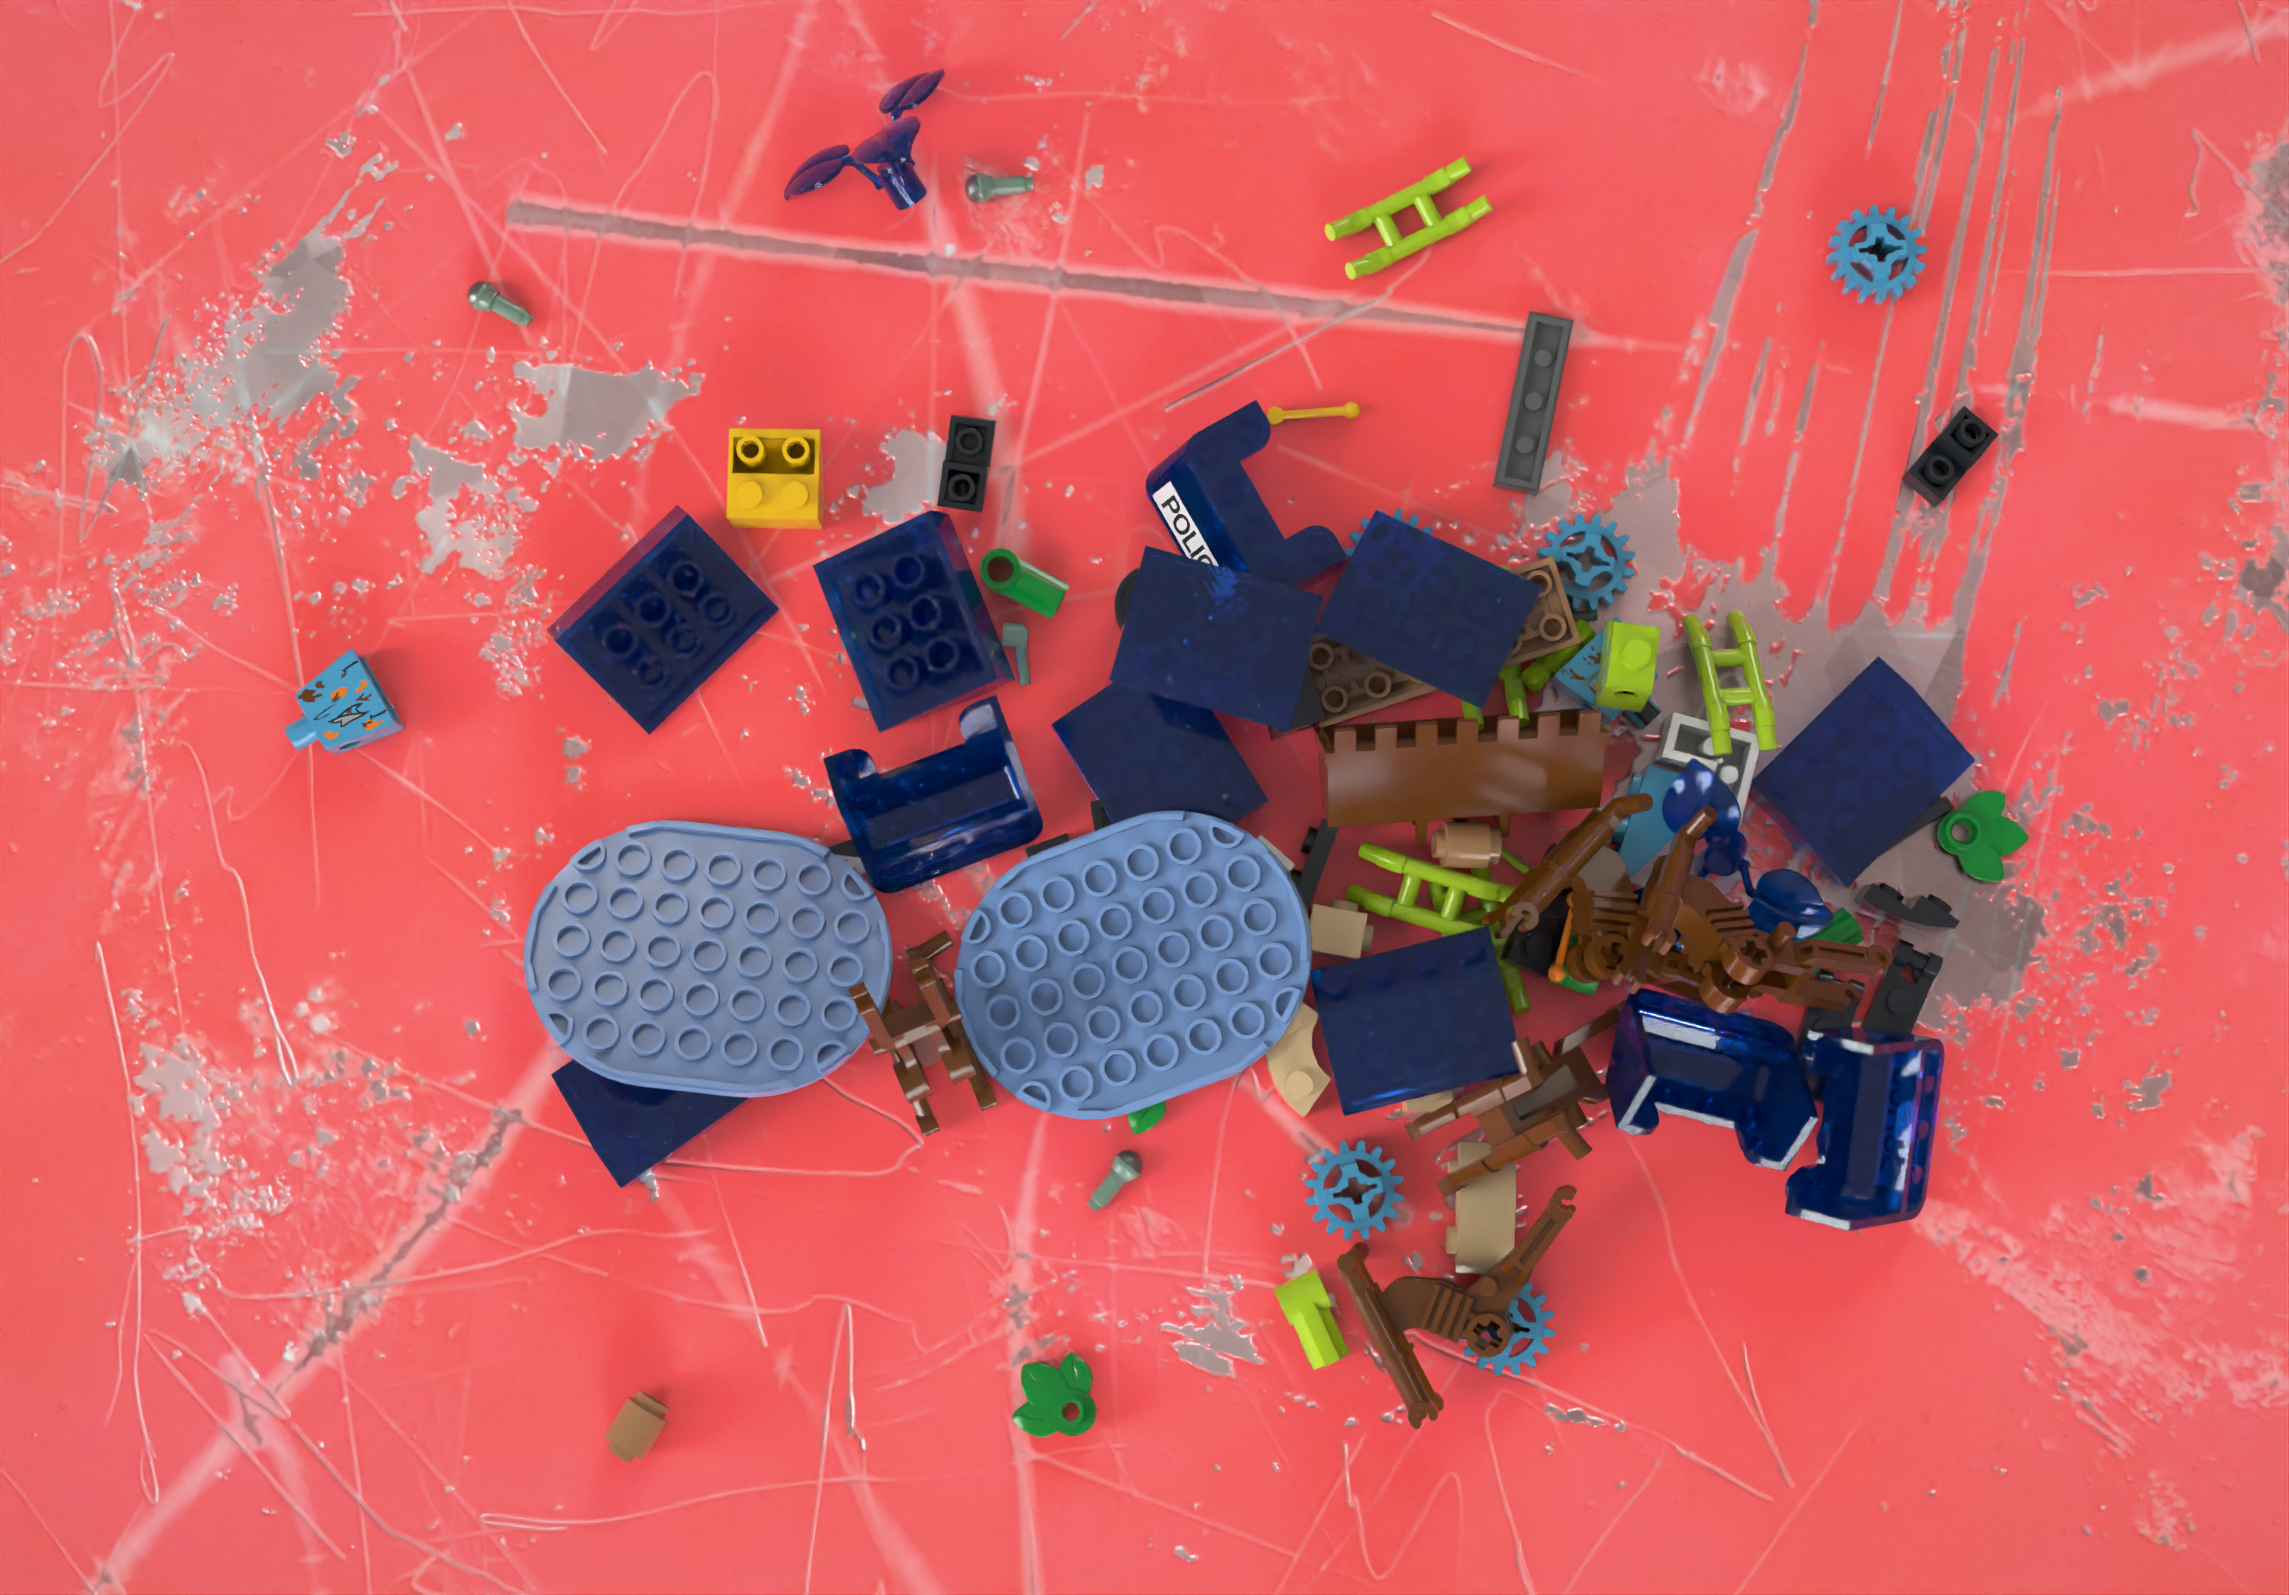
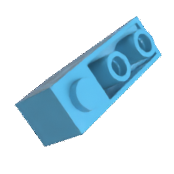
M1651 764L1643 767L1640 774L1633 772L1625 796L1648 793L1653 799V806L1649 811L1628 815L1614 830V834L1611 837V841L1617 842L1615 852L1625 862L1629 878L1656 855L1683 825L1688 823L1701 781Z

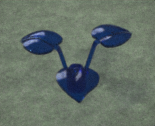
M944 68L911 76L891 88L880 101L879 110L882 114L891 113L892 122L883 127L879 133L861 142L851 155H848L850 152L848 145L841 144L825 148L805 160L793 173L785 188L784 198L786 201L790 195L806 193L824 186L834 179L845 166H852L867 177L877 190L884 188L898 210L907 209L918 203L926 195L927 189L913 168L916 163L911 157V151L921 122L917 116L903 118L901 116L904 110L917 107L932 94L943 76H945L946 71ZM880 163L877 167L880 174L876 175L864 164Z
M1692 758L1668 789L1663 799L1662 815L1668 828L1675 834L1704 805H1709L1717 811L1718 819L1697 839L1700 840L1705 837V841L1709 846L1704 854L1705 864L1696 876L1705 879L1711 872L1718 876H1730L1737 870L1740 871L1745 892L1749 897L1753 898L1747 908V912L1750 915L1747 919H1752L1755 924L1753 929L1771 934L1780 922L1785 921L1790 923L1796 931L1791 941H1799L1810 938L1832 923L1834 915L1825 905L1816 887L1800 873L1784 868L1771 870L1760 877L1756 889L1753 887L1749 873L1750 862L1744 859L1748 850V843L1744 835L1737 831L1741 822V811L1737 799L1725 782L1713 770L1699 760ZM1644 887L1633 892V894H1638V899L1636 900L1638 907ZM1674 928L1677 940L1672 947L1681 952L1684 945L1680 946L1678 940L1682 934Z

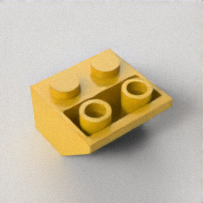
M729 428L726 518L733 528L823 529L824 472L821 431L813 429Z

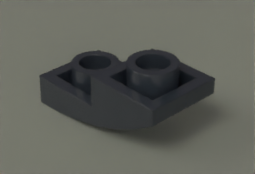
M1963 406L1902 476L1901 480L1936 508L1999 434L1967 407Z
M957 414L951 415L937 506L982 513L997 420Z
M1882 882L1879 886L1874 883L1863 886L1853 900L1882 918L1912 928L1947 931L1955 929L1960 922L1950 915L1952 908L1940 898L1929 894L1927 897L1919 895L1910 898L1908 903L1904 905L1901 903L1904 896L1893 887Z

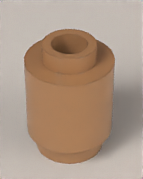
M1444 821L1441 824L1440 830L1433 831L1431 841L1433 858H1439L1442 867L1486 869L1489 864L1497 865L1500 861L1502 848L1501 832L1499 828H1490L1488 823Z
M638 1390L633 1399L627 1398L604 1436L611 1441L607 1449L628 1463H631L634 1457L644 1460L668 1422L664 1418L670 1408L649 1394Z

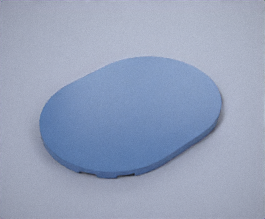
M1158 811L1125 819L1026 858L1010 868L993 883L994 886L972 911L960 938L962 941L957 959V968L954 970L955 1001L963 1016L961 1023L972 1043L971 1046L977 1060L992 1078H995L1004 1088L1014 1094L1017 1099L1041 1111L1075 1119H1104L1132 1113L1221 1081L1241 1072L1264 1056L1289 1028L1303 1001L1311 972L1312 935L1305 903L1295 881L1279 858L1263 842L1235 824L1214 816L1186 811Z
M676 820L649 821L627 826L626 830L614 833L601 840H594L570 858L571 861L556 875L552 882L549 881L542 891L531 914L524 945L526 985L534 1008L550 1036L562 1050L589 1070L621 1083L642 1087L749 1098L774 1096L806 1087L843 1065L856 1053L872 1033L863 1016L859 1015L854 1000H852L848 988L864 982L882 1015L889 996L893 975V946L888 922L873 889L855 867H851L842 858L832 853L831 849L795 834L772 830Z

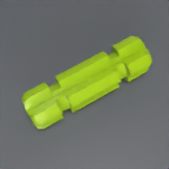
M1578 619L1575 622L1581 644L1537 658L1536 662H1533L1524 670L1520 679L1529 690L1538 692L1551 679L1550 677H1553L1580 649L1584 648L1595 637L1594 629L1585 620Z

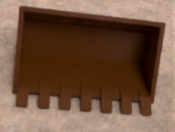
M1584 708L1528 712L1530 722L1524 727H1519L1520 720L1517 715L1510 716V713L1482 715L1484 729L1479 732L1478 719H1465L1464 717L1328 726L1324 728L1314 727V742L1318 749L1321 798L1327 826L1342 827L1412 821V825H1415L1416 844L1426 843L1427 820L1453 818V822H1466V817L1493 815L1494 819H1497V828L1500 829L1501 838L1509 837L1510 814L1600 808L1605 746H1608L1609 731L1601 724V710H1585Z

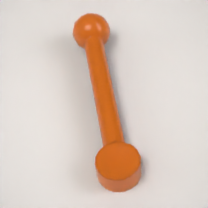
M1573 891L1567 895V903L1570 909L1556 960L1548 969V976L1554 982L1562 981L1566 976V970L1563 966L1572 937L1570 933L1573 927L1571 925V918H1573V914H1571Z

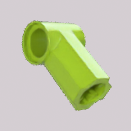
M1315 1269L1273 1288L1290 1326L1294 1325L1301 1340L1300 1343L1314 1370L1332 1364L1350 1354L1329 1309L1332 1307V1304Z

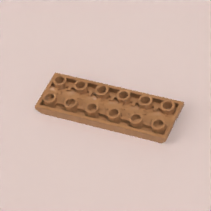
M1553 556L1301 639L1326 717L1324 722L1319 723L1320 728L1332 726L1582 643Z

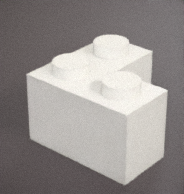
M1673 712L1665 719L1654 762L1698 774L1696 780L1701 781L1689 819H1692L1704 805H1709L1718 813V819L1712 825L1730 830L1739 826L1759 754L1757 735L1730 728L1732 754L1714 756L1708 721Z

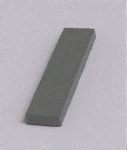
M1532 311L1528 314L1492 487L1534 496L1538 494L1574 320Z

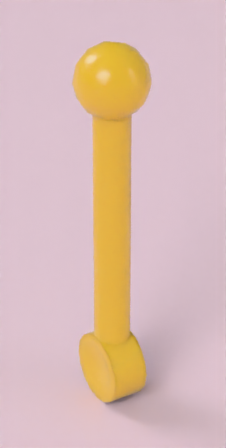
M1352 401L1347 402L1342 407L1283 411L1280 407L1274 406L1267 412V421L1273 426H1278L1284 420L1341 415L1354 419L1359 416L1361 409L1356 402Z

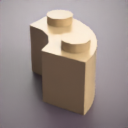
M1303 1002L1289 1028L1264 1056L1271 1080L1281 1097L1295 1112L1305 1117L1331 1078L1319 1067L1312 1050L1313 1029L1320 1014Z
M1459 1141L1457 1160H1449L1448 1174L1492 1153L1490 1149L1492 1148L1491 1143ZM1516 1162L1501 1168L1500 1171L1494 1174H1488L1473 1181L1456 1192L1455 1226H1447L1446 1253L1454 1254L1456 1273L1485 1274L1514 1248Z

